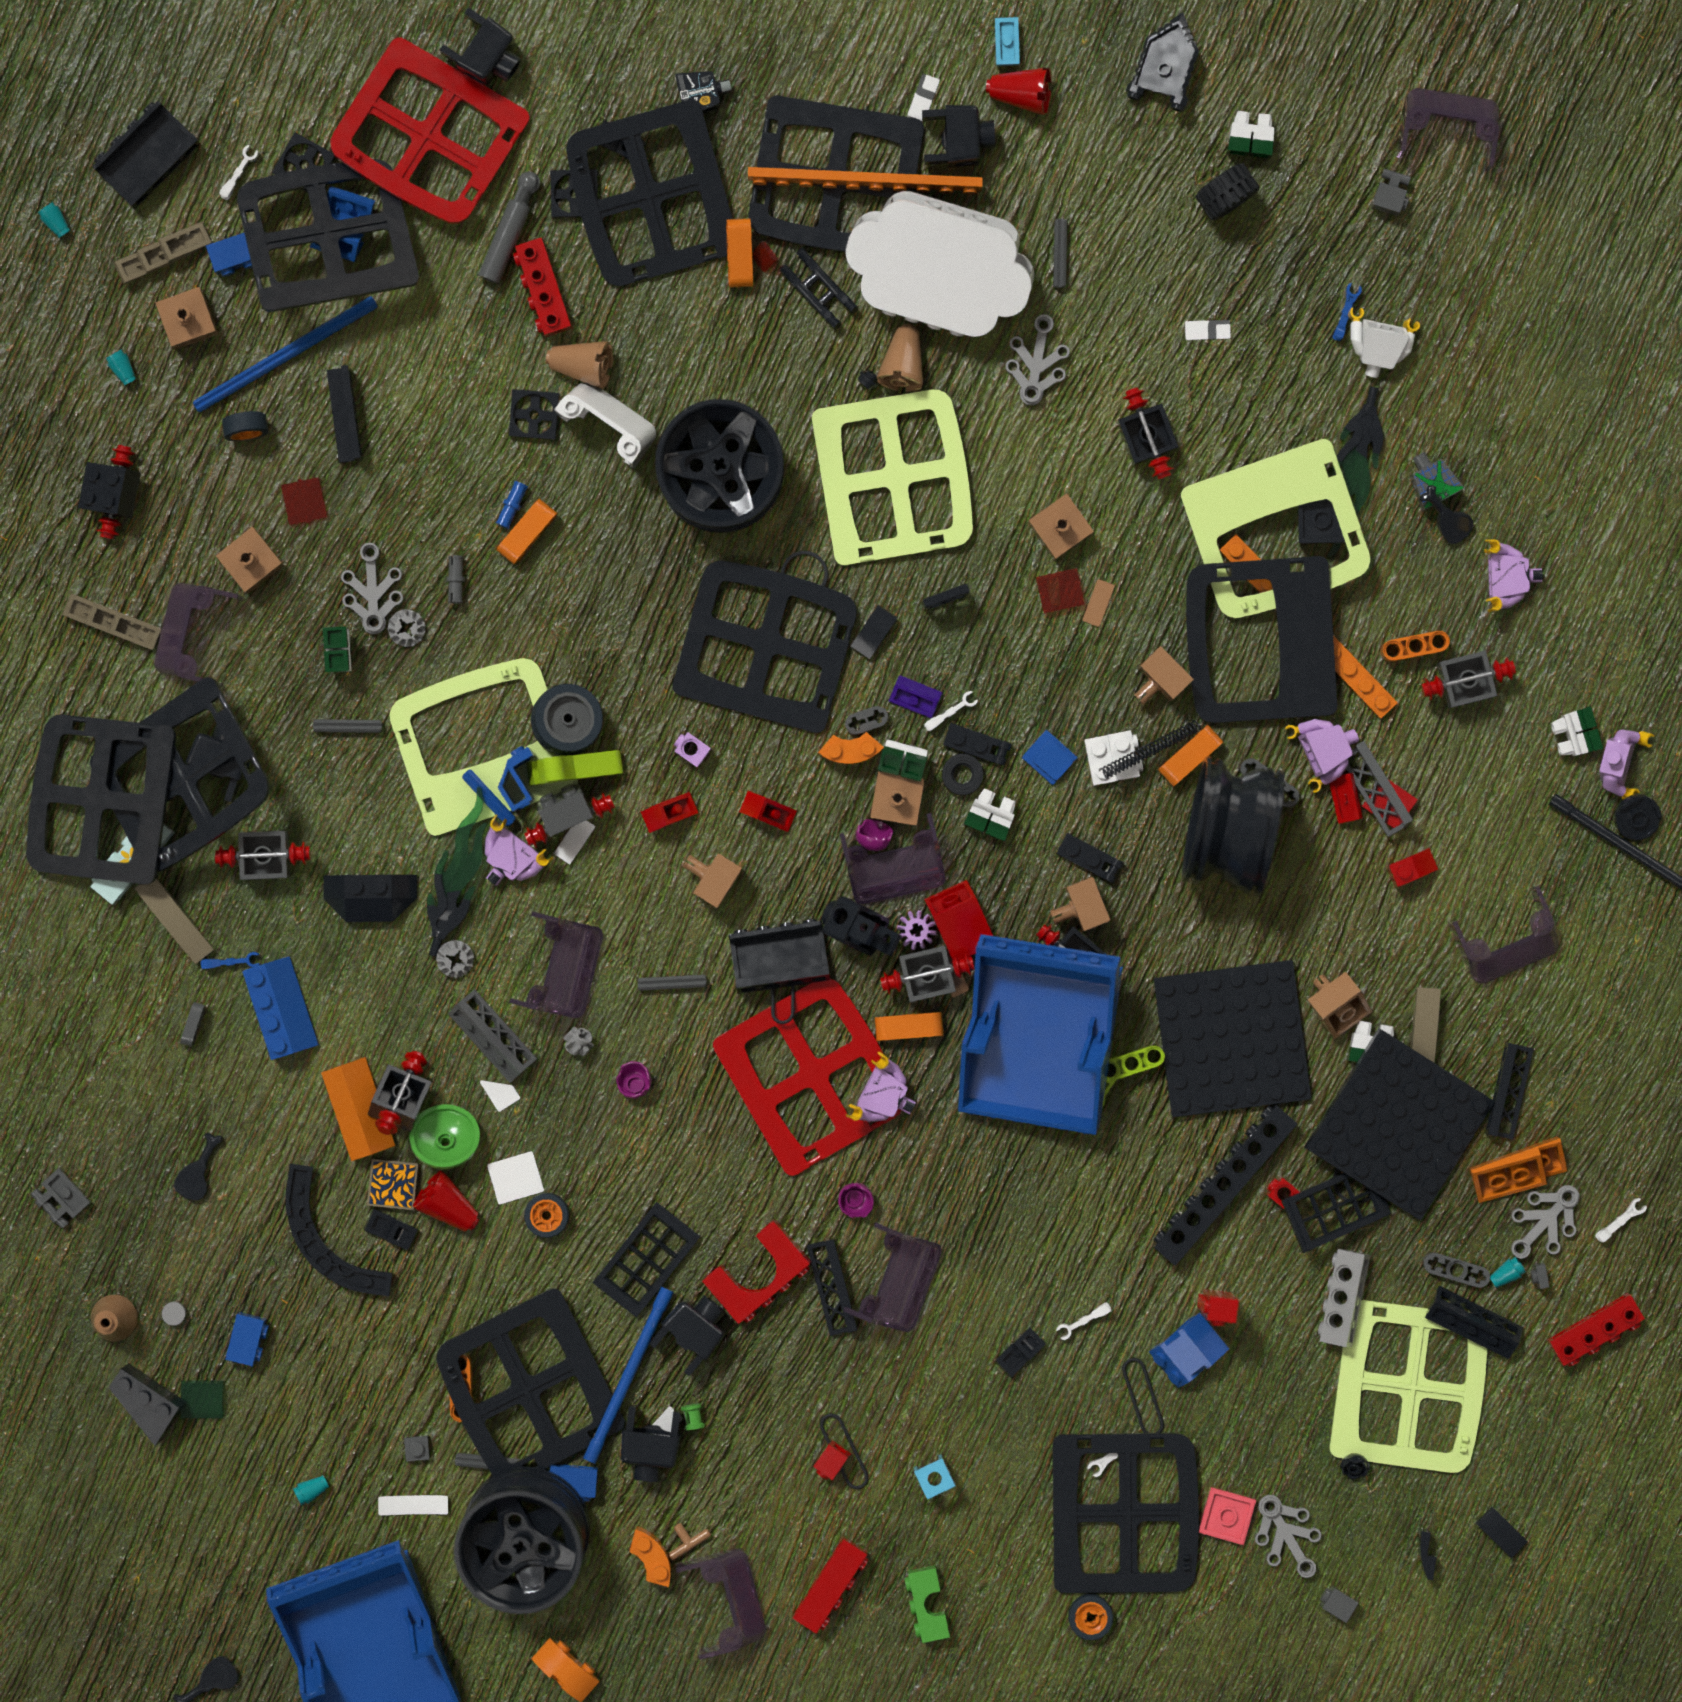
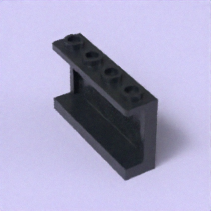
M159 101L155 104L151 102L143 110L145 114L139 120L134 119L127 126L128 131L122 137L118 135L110 143L112 147L106 153L101 152L94 159L95 164L92 166L134 209L201 144Z
M807 919L801 924L794 925L792 922L780 924V927L770 928V926H761L755 931L747 932L745 929L734 931L733 934H729L737 994L830 981L821 921Z

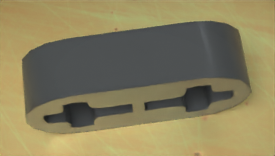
M874 706L849 715L845 721V727L851 734H861L885 725L888 720V713L883 707ZM875 710H878L879 713H884L881 723H877L876 720L868 722L867 718L873 716ZM856 717L857 721L865 719L866 723L859 725V730L855 731L854 728L849 727V724L852 723V718Z
M193 1002L180 1044L193 1047L206 1005Z

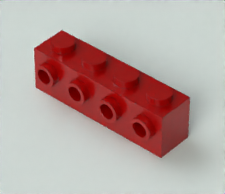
M542 237L516 245L517 252L513 253L517 267L522 266L524 274L520 275L524 289L529 288L531 297L527 298L531 311L536 310L539 319L535 320L538 332H543L545 337H549L572 329Z
M1203 1289V1294H1198L1197 1308L1212 1325L1225 1326V1322L1236 1323L1239 1299L1231 1292Z
M1626 1293L1548 1338L1547 1342L1559 1363L1563 1366L1568 1365V1367H1571L1581 1361L1579 1357L1586 1353L1591 1355L1601 1349L1600 1345L1606 1341L1612 1343L1621 1337L1620 1333L1628 1329L1630 1332L1642 1325L1640 1322L1645 1318L1631 1294Z
M843 1536L794 1612L792 1619L814 1633H817L819 1629L823 1631L830 1621V1618L827 1616L832 1609L836 1611L843 1601L840 1597L845 1589L849 1591L856 1580L853 1578L857 1570L862 1571L869 1560L866 1558L867 1551Z

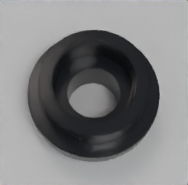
M861 370L859 372L860 376L857 379L867 389L871 391L874 387L877 388L879 386L877 375L871 370Z

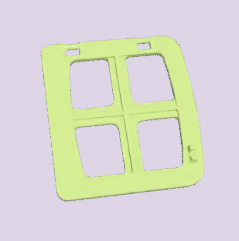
M925 390L819 408L813 412L812 423L834 557L838 564L851 565L958 547L970 539L973 532L965 455L954 407L950 397L945 392ZM932 410L939 425L945 457L941 460L911 465L906 464L902 455L897 416L899 414ZM878 419L885 454V467L881 470L847 475L844 471L842 452V426L852 422ZM947 477L950 480L952 526L944 530L916 533L908 492L909 485L913 482ZM886 487L891 492L897 536L890 539L862 542L855 527L849 495L853 492ZM944 536L945 543L931 545L930 537ZM872 547L873 555L859 557L858 549Z
M1362 1300L1353 1346L1342 1347L1329 1445L1331 1454L1337 1458H1344L1351 1453H1358L1364 1456L1368 1462L1449 1473L1464 1470L1471 1461L1480 1420L1486 1375L1487 1348L1467 1339L1466 1377L1463 1384L1428 1380L1424 1376L1429 1332L1431 1329H1448L1425 1318L1428 1308ZM1373 1307L1386 1309V1316L1372 1315ZM1376 1322L1404 1324L1411 1327L1406 1372L1402 1376L1372 1373L1364 1369L1369 1340ZM1362 1390L1395 1393L1401 1396L1402 1405L1395 1445L1370 1443L1360 1440L1359 1412ZM1432 1398L1461 1403L1462 1408L1453 1449L1450 1452L1445 1453L1415 1448L1419 1406L1422 1399Z

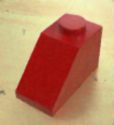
M747 791L739 812L789 832L797 810Z
M690 792L641 811L649 833L698 814Z
M1430 848L1386 865L1394 887L1402 886L1438 870Z

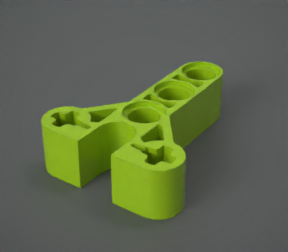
M620 750L572 756H555L526 763L529 786L623 774Z
M1151 1045L1110 1058L1109 1064L1114 1065L1115 1074L1107 1077L1103 1106L1106 1094L1117 1079L1161 1065L1165 1058L1164 1051L1158 1046ZM1152 1049H1156L1160 1053L1159 1060L1154 1063L1150 1062L1147 1058L1148 1052ZM1128 1057H1135L1137 1059V1067L1133 1070H1129L1125 1066V1061Z

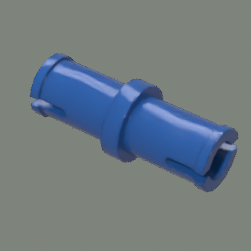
M514 481L508 498L503 501L504 506L496 524L505 529H510L516 512L521 509L520 503L528 486Z

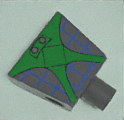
M1425 452L1413 458L1419 471L1412 474L1410 479L1422 512L1433 506L1428 501H1420V495L1426 492L1429 485L1436 487V495L1441 501L1464 489L1463 485L1442 459L1431 464Z

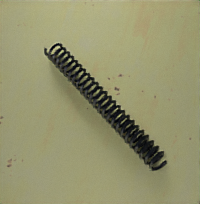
M1193 720L1188 725L1185 724L1173 730V732H1169V734L1146 744V746H1142V748H1138V750H1134V752H1130V754L1115 760V762L1099 768V771L1103 770L1104 777L1109 779V776L1113 777V774L1121 773V770L1124 771L1132 767V764L1136 765V762L1140 763V760L1144 761V758L1148 759L1152 755L1155 756L1156 753L1159 754V750L1163 752V748L1167 749V746L1170 748L1171 745L1174 746L1175 743L1178 744L1179 741L1186 740V736L1190 738V735L1194 736V733L1197 734L1198 729L1193 724L1194 722L1200 730L1202 728L1197 721Z

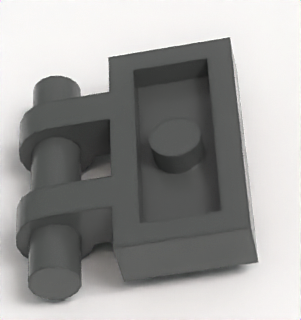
M58 1168L41 1183L47 1192L42 1194L37 1188L30 1194L36 1200L35 1204L39 1208L42 1207L49 1214V1219L53 1223L56 1222L61 1229L69 1223L63 1217L66 1212L72 1218H75L91 1203L88 1197L61 1168ZM52 1196L61 1205L58 1210L48 1201Z

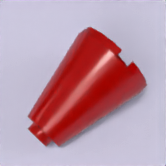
M1038 68L992 75L991 79L987 80L986 93L990 94L991 99L1039 115H1045L1051 98V90H1049L1048 84L1052 83L1050 68Z
M439 1170L428 1180L427 1183L429 1185L425 1190L421 1189L414 1200L413 1207L417 1211L461 1231L473 1230L479 1222L477 1218L479 1213L446 1173Z

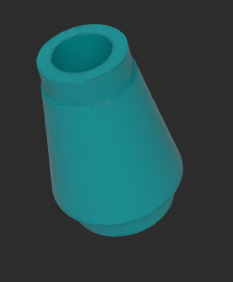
M53 202L38 212L40 215L39 219L58 238L70 231L59 206H56Z
M122 349L106 358L107 366L123 382L124 386L136 379L127 353L124 354Z
M1517 1257L1508 1258L1490 1276V1279L1498 1288L1522 1278L1526 1271Z
M322 1475L298 1483L297 1487L293 1488V1491L300 1504L303 1505L312 1502L328 1489L329 1485Z

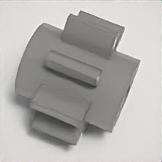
M573 1027L563 1038L567 1041L565 1043L566 1050L572 1055L580 1054L583 1057L594 1046L591 1043L592 1035L585 1028L577 1029Z

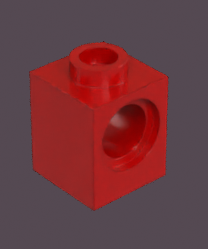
M1280 1177L1278 1180L1274 1178L1266 1188L1269 1190L1266 1195L1284 1209L1281 1200L1277 1196L1278 1190L1282 1187H1287L1290 1192L1289 1197L1300 1191L1284 1178Z
M832 1440L813 1467L817 1469L816 1473L822 1478L833 1480L851 1453Z

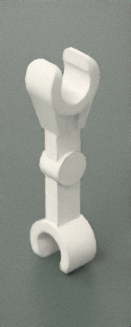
M249 145L244 147L242 152L244 159L239 167L235 169L233 177L227 181L219 192L225 200H229L232 196L236 182L243 175L248 162L257 160L259 156L258 150L255 151L252 157L246 155L250 149Z
M966 692L962 697L961 703L954 707L952 706L944 714H940L924 724L928 731L933 730L945 718L952 716L963 706H975L978 700H975L973 703L966 701V696L973 692Z
M1633 1199L1626 1211L1621 1216H1618L1609 1226L1596 1233L1595 1237L1599 1242H1605L1612 1236L1614 1231L1624 1225L1631 1217L1644 1213L1647 1206L1645 1205L1640 1210H1637L1635 1204L1641 1199Z
M1105 1302L1093 1310L1091 1314L1079 1318L1078 1321L1071 1325L1065 1323L1058 1325L1056 1331L1061 1328H1067L1068 1334L1061 1337L1062 1340H1066L1071 1336V1330L1080 1325H1085L1093 1318L1096 1319L1111 1312V1307Z
M1108 1453L1102 1458L1089 1462L1087 1469L1091 1468L1092 1465H1098L1099 1471L1093 1474L1094 1477H1098L1102 1474L1107 1464L1118 1457V1454Z

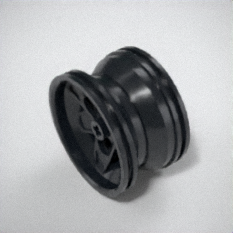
M711 399L695 403L681 411L671 420L662 433L657 446L655 458L656 475L667 503L683 521L700 530L713 533H730L745 529L763 518L775 504L780 494L784 479V461L779 439L770 423L759 412L743 403L728 399ZM725 422L730 423V425L720 435L711 423ZM690 435L694 450L678 452L684 440ZM752 436L760 445L763 454L747 451ZM729 441H736L739 444L738 450L736 452H728L726 444ZM694 460H700L703 463V469L699 472H693L690 469V464ZM722 462H724L725 469L720 468L719 471H717L715 464L717 463L720 465ZM677 476L693 480L688 496L680 487ZM762 479L759 488L751 497L746 482ZM729 481L736 482L738 484L737 491L735 493H728L725 490L726 483ZM720 497L730 509L714 510L709 509V507Z
M1205 757L1200 770L1188 824L1182 864V882L1187 883L1191 878L1192 883L1198 885L1215 873L1220 874L1234 889L1241 890L1244 894H1250L1252 890L1255 896L1262 894L1278 832L1284 792V771L1277 770L1276 774H1274V770L1271 768L1266 770L1255 769L1237 777L1231 775L1222 759L1216 758L1215 762H1212L1211 757Z
M515 1467L501 1471L488 1478L472 1496L455 1537V1564L464 1585L482 1603L506 1613L528 1614L554 1605L574 1585L589 1544L590 1519L586 1505L570 1483L559 1475L545 1469ZM520 1501L534 1503L541 1507L529 1513ZM497 1508V1521H483L492 1510ZM517 1514L522 1520L516 1522L512 1520L511 1515ZM559 1523L564 1532L566 1545L557 1540L555 1535L552 1534ZM540 1543H548L551 1549H543ZM479 1546L492 1550L486 1561L482 1556ZM507 1552L512 1558L505 1559L501 1556V1553ZM544 1566L556 1568V1570L545 1577ZM515 1572L518 1581L508 1577Z

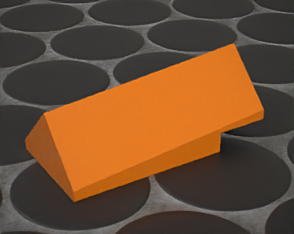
M366 1057L321 1073L351 1161L396 1146L392 1134L385 1135L378 1131V1128L375 1126V1121L378 1119L367 1115L377 1088Z
M1556 1136L1470 1167L1469 1170L1478 1202L1482 1203L1547 1185L1546 1177L1567 1172L1561 1140Z

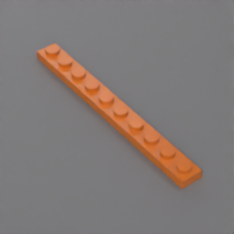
M748 167V181H752L754 185H766V182H776L777 186H790V183H799L801 187H813V184H823L822 187L836 188L837 185H846L847 189H860V186H869L870 190L877 191L883 190V187H891L893 191L899 192L907 191V188H913L917 192L922 193L930 192V189H936L940 193L951 194L954 190L963 191V194L974 195L977 194V191L981 192L983 178Z
M1237 534L1220 549V553L1229 562L1261 560ZM1268 579L1247 580L1259 593L1273 590L1272 583ZM1333 635L1335 673L1381 719L1398 702Z

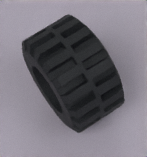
M1244 163L1237 164L1202 187L1195 198L1210 220H1217L1251 198L1258 191L1259 185Z

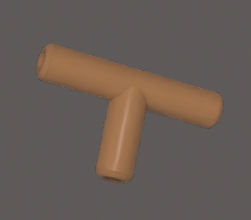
M682 1523L677 1524L674 1530L683 1544L669 1552L668 1556L672 1561L676 1560L710 1538L711 1533L708 1529H705L691 1538Z

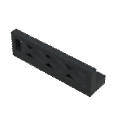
M343 365L339 369L327 370L338 459L339 463L362 461L363 456L351 368L348 365Z
M1505 1042L1492 1099L1495 1102L1490 1109L1486 1134L1514 1139L1534 1048ZM1516 1051H1526L1525 1062L1517 1066L1514 1062ZM1524 1066L1523 1073H1521L1519 1069ZM1517 1071L1521 1082L1520 1085L1512 1089L1509 1085L1511 1074ZM1512 1094L1516 1104L1513 1109L1507 1112L1504 1108L1505 1100L1508 1095ZM1512 1112H1514V1113H1513V1117H1512V1119H1511L1510 1116H1509V1114H1511ZM1507 1117L1511 1124L1509 1134L1498 1132L1501 1119Z
M834 1238L806 1245L830 1336L857 1331ZM826 1246L828 1256L823 1263L814 1257L813 1248ZM828 1259H829V1261H830L831 1267H829L828 1265H826ZM816 1262L822 1265L819 1271L817 1269ZM824 1267L833 1273L834 1278L830 1285L820 1280L819 1275ZM834 1282L836 1284L837 1290L832 1288ZM822 1285L827 1288L825 1293L823 1292ZM829 1290H832L839 1296L840 1301L835 1308L826 1303L825 1297ZM840 1304H841L843 1313H842L841 1311L837 1310V1309L839 1308ZM828 1308L833 1310L831 1316L829 1315ZM835 1313L844 1317L846 1327L833 1330L831 1320Z
M1438 1286L1434 1300L1425 1315L1426 1319L1507 1359H1510L1519 1345L1523 1330L1522 1326L1441 1286ZM1441 1296L1449 1299L1451 1303L1441 1299ZM1463 1307L1469 1309L1472 1313L1465 1311ZM1485 1318L1491 1320L1492 1323L1486 1321ZM1505 1328L1514 1331L1515 1335L1508 1332Z

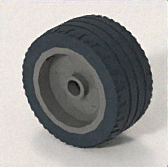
M560 684L551 687L538 698L531 713V727L536 740L546 750L558 755H574L586 750L598 738L603 723L602 709L598 700L589 690L575 684ZM564 715H566L567 719H571L570 723L564 721Z

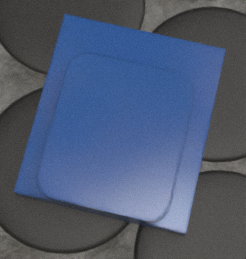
M1045 730L1021 758L1050 784L1054 785L1078 757L1049 731Z

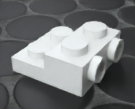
M1131 730L1084 740L1093 786L1139 777V772L1143 771L1141 760L1140 763L1136 762V765L1132 764V767L1124 771L1121 770V773L1117 772V775L1109 776V779L1104 777L1103 770L1099 771V768H1103V766H1107V764H1111V762H1115V760L1139 748L1137 735H1132Z

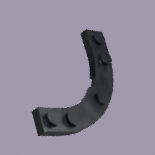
M290 1163L285 1198L286 1214L292 1236L303 1256L319 1273L342 1287L368 1294L390 1296L393 1272L372 1270L353 1265L336 1255L324 1243L315 1227L310 1208V1192L314 1166Z

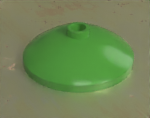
M449 1104L436 1105L418 1115L414 1127L409 1134L410 1146L414 1155L427 1166L437 1169L455 1168L466 1163L477 1151L480 1143L479 1126L475 1118L461 1107ZM444 1142H448V1143H449L448 1146H443L442 1144H443Z

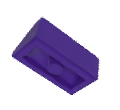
M899 675L889 702L932 719L942 692Z

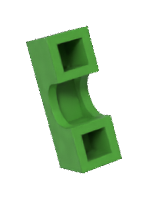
M936 1566L909 1570V1577L904 1579L907 1592L912 1591L913 1600H910L909 1604L911 1614L917 1615L918 1623L914 1624L916 1638L921 1637L922 1643L950 1638L945 1611L930 1612L924 1605L925 1599L929 1594L940 1592Z

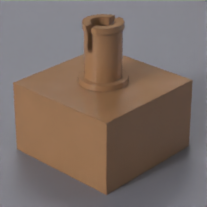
M200 287L155 302L173 349L176 350L219 334L204 291Z
M1067 493L1028 521L1029 526L1054 561L1094 532Z
M254 527L248 529L216 555L247 594L284 566L283 562Z
M1160 646L1138 667L1147 677L1148 682L1134 696L1138 700L1145 693L1146 695L1139 701L1145 705L1159 691L1169 701H1172L1194 679Z
M878 771L870 818L917 826L925 779H921L920 782L901 777L900 775Z
M719 853L712 864L708 866L690 854L687 860L695 866L693 867L685 862L683 868L700 877V883L693 893L719 908L743 868Z
M1093 877L1065 887L1070 900L1069 904L1050 911L1052 917L1062 914L1053 919L1055 925L1075 917L1082 931L1111 921Z
M1346 972L1331 983L1325 975H1320L1319 978L1323 984L1316 978L1313 985L1319 991L1308 999L1318 1019L1334 1039L1372 1012L1363 993Z

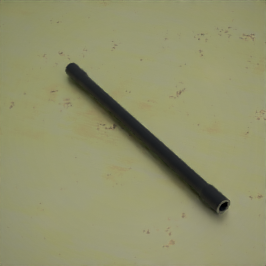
M1557 793L1553 795L1548 803L1549 806L1570 817L1682 890V876L1577 809L1572 803Z

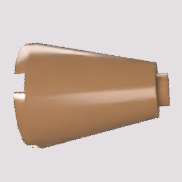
M903 324L902 327L896 329L877 373L880 385L898 391V387H906L905 392L922 389L923 374L920 332L914 325Z
M601 341L553 346L551 350L547 351L546 364H549L551 370L597 388H605L610 379V375H606L607 370L612 368L613 365L612 345H609V342Z
M108 1295L101 1298L94 1305L91 1312L93 1330L99 1337L107 1341L116 1342L126 1339L135 1330L138 1322L136 1308L129 1299L120 1295Z

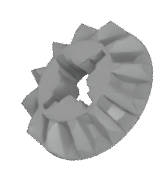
M404 609L395 612L388 624V632L390 638L396 644L410 647L419 643L423 638L425 623L417 612ZM401 619L407 624L415 622L410 628L412 637L406 632L398 634L403 628Z
M452 940L440 947L436 961L438 968L443 974L448 977L458 978L466 975L473 967L474 955L466 943ZM460 950L459 958L464 964L456 963L451 968L452 961L446 955L455 956Z

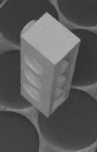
M1338 1249L1337 1253L1334 1254L1332 1259V1266L1334 1267L1333 1276L1329 1277L1327 1289L1330 1290L1329 1296L1323 1304L1324 1321L1320 1323L1318 1329L1320 1342L1342 1347L1353 1346L1371 1255L1345 1249ZM1346 1268H1349L1352 1272V1277L1349 1281H1346L1343 1277V1272ZM1342 1291L1347 1294V1301L1344 1304L1340 1303L1338 1298ZM1337 1314L1343 1319L1340 1327L1334 1324V1318Z

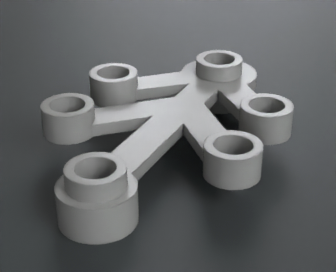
M1045 314L1038 316L1034 323L1038 333L1033 358L1025 348L1021 337L1015 336L1009 343L1010 348L1018 353L1030 370L1028 381L1020 371V365L1017 360L1011 359L1007 361L1005 366L1006 371L1012 374L1021 386L1020 398L1027 405L1038 404L1043 397V391L1056 382H1062L1066 375L1062 368H1055L1049 377L1038 383L1041 372L1058 360L1066 359L1070 353L1066 345H1059L1055 352L1042 360L1047 333L1053 328L1052 318ZM1041 321L1048 323L1046 329L1040 328L1039 323ZM1014 340L1021 342L1019 348L1013 347L1012 342ZM1060 348L1066 349L1067 354L1065 356L1058 354ZM1010 363L1017 365L1015 371L1009 370L1008 365ZM1056 371L1062 372L1063 377L1061 379L1054 377ZM1034 390L1036 396L1034 398H1029L1027 396V391Z
M365 543L360 549V555L366 560L367 587L350 570H346L341 574V580L345 584L352 586L368 601L369 611L357 602L356 596L351 593L345 594L342 602L346 607L353 609L363 618L362 625L368 633L378 634L386 626L385 617L396 605H400L403 602L404 596L399 591L391 592L389 600L379 610L378 600L394 582L401 580L402 572L399 568H391L386 578L377 587L375 560L378 559L380 551L375 544ZM370 548L375 551L372 557L366 555V551ZM394 570L399 572L397 579L391 577V572ZM347 573H351L353 576L349 582L344 579ZM399 594L401 597L400 601L393 602L392 596ZM349 596L354 598V602L351 605L346 604V598ZM373 618H377L379 621L376 627L370 625V621Z
M1564 1185L1558 1189L1557 1193L1529 1192L1527 1194V1201L1531 1205H1538L1540 1202L1556 1203L1549 1210H1522L1520 1208L1512 1210L1511 1218L1515 1222L1540 1220L1523 1239H1517L1511 1244V1253L1517 1258L1527 1257L1530 1254V1245L1547 1227L1548 1242L1545 1245V1249L1550 1254H1557L1560 1251L1557 1215L1562 1210L1564 1211L1565 1224L1561 1227L1562 1234L1566 1237L1574 1236L1576 1227L1573 1220V1207L1579 1202L1578 1190L1573 1186ZM1567 1192L1571 1194L1569 1201L1563 1199V1195ZM1532 1194L1538 1195L1537 1202H1531L1530 1197ZM1517 1211L1522 1212V1218L1519 1220L1514 1217ZM1566 1226H1572V1233L1566 1234ZM1551 1243H1556L1557 1249L1555 1251L1549 1250ZM1518 1244L1524 1246V1250L1521 1253L1516 1251Z
M1275 1495L1262 1497L1258 1507L1263 1517L1260 1529L1254 1536L1255 1542L1260 1546L1266 1545L1269 1542L1268 1530L1271 1521L1273 1520L1277 1526L1271 1552L1266 1556L1268 1564L1271 1566L1280 1564V1553L1283 1541L1285 1540L1298 1562L1296 1566L1298 1573L1305 1578L1313 1576L1316 1571V1565L1310 1558L1304 1556L1293 1535L1308 1538L1311 1542H1318L1321 1539L1320 1530L1315 1527L1308 1529L1285 1523L1280 1515L1296 1517L1298 1521L1305 1522L1309 1519V1511L1304 1507L1293 1508L1282 1505L1280 1499ZM1268 1502L1274 1503L1272 1510L1266 1509ZM1303 1510L1306 1512V1517L1300 1519L1298 1513ZM1312 1531L1318 1532V1537L1316 1539L1310 1538V1533ZM1260 1534H1264L1266 1536V1540L1264 1542H1259L1257 1540ZM1273 1554L1278 1556V1560L1275 1563L1269 1560ZM1304 1563L1310 1564L1308 1571L1302 1570L1301 1567Z

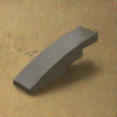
M202 222L163 237L158 242L115 261L114 266L125 285L191 255L212 242Z
M70 593L62 613L66 617L151 650L154 649L161 631L159 627Z
M157 878L152 884H138L134 887L147 906L195 964L214 950L213 946L198 930V927Z
M1416 987L1410 1048L1434 1062L1441 989Z

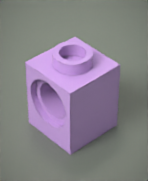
M688 732L685 736L681 734L674 743V746L677 747L675 752L697 768L711 750L710 747ZM689 742H694L698 747L694 755H687L684 751L685 745Z

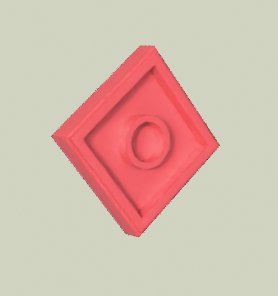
M1210 1487L1199 1526V1533L1244 1545L1256 1499Z

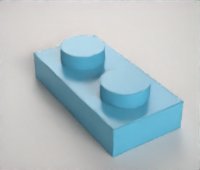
M1018 17L995 18L996 66L1020 65Z

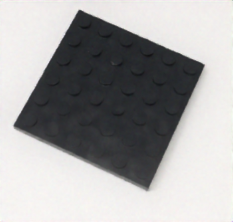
M1293 960L1153 978L1162 1050L1165 1054L1164 1065L1171 1117L1311 1099Z
M1378 1028L1304 1148L1421 1221L1495 1101Z

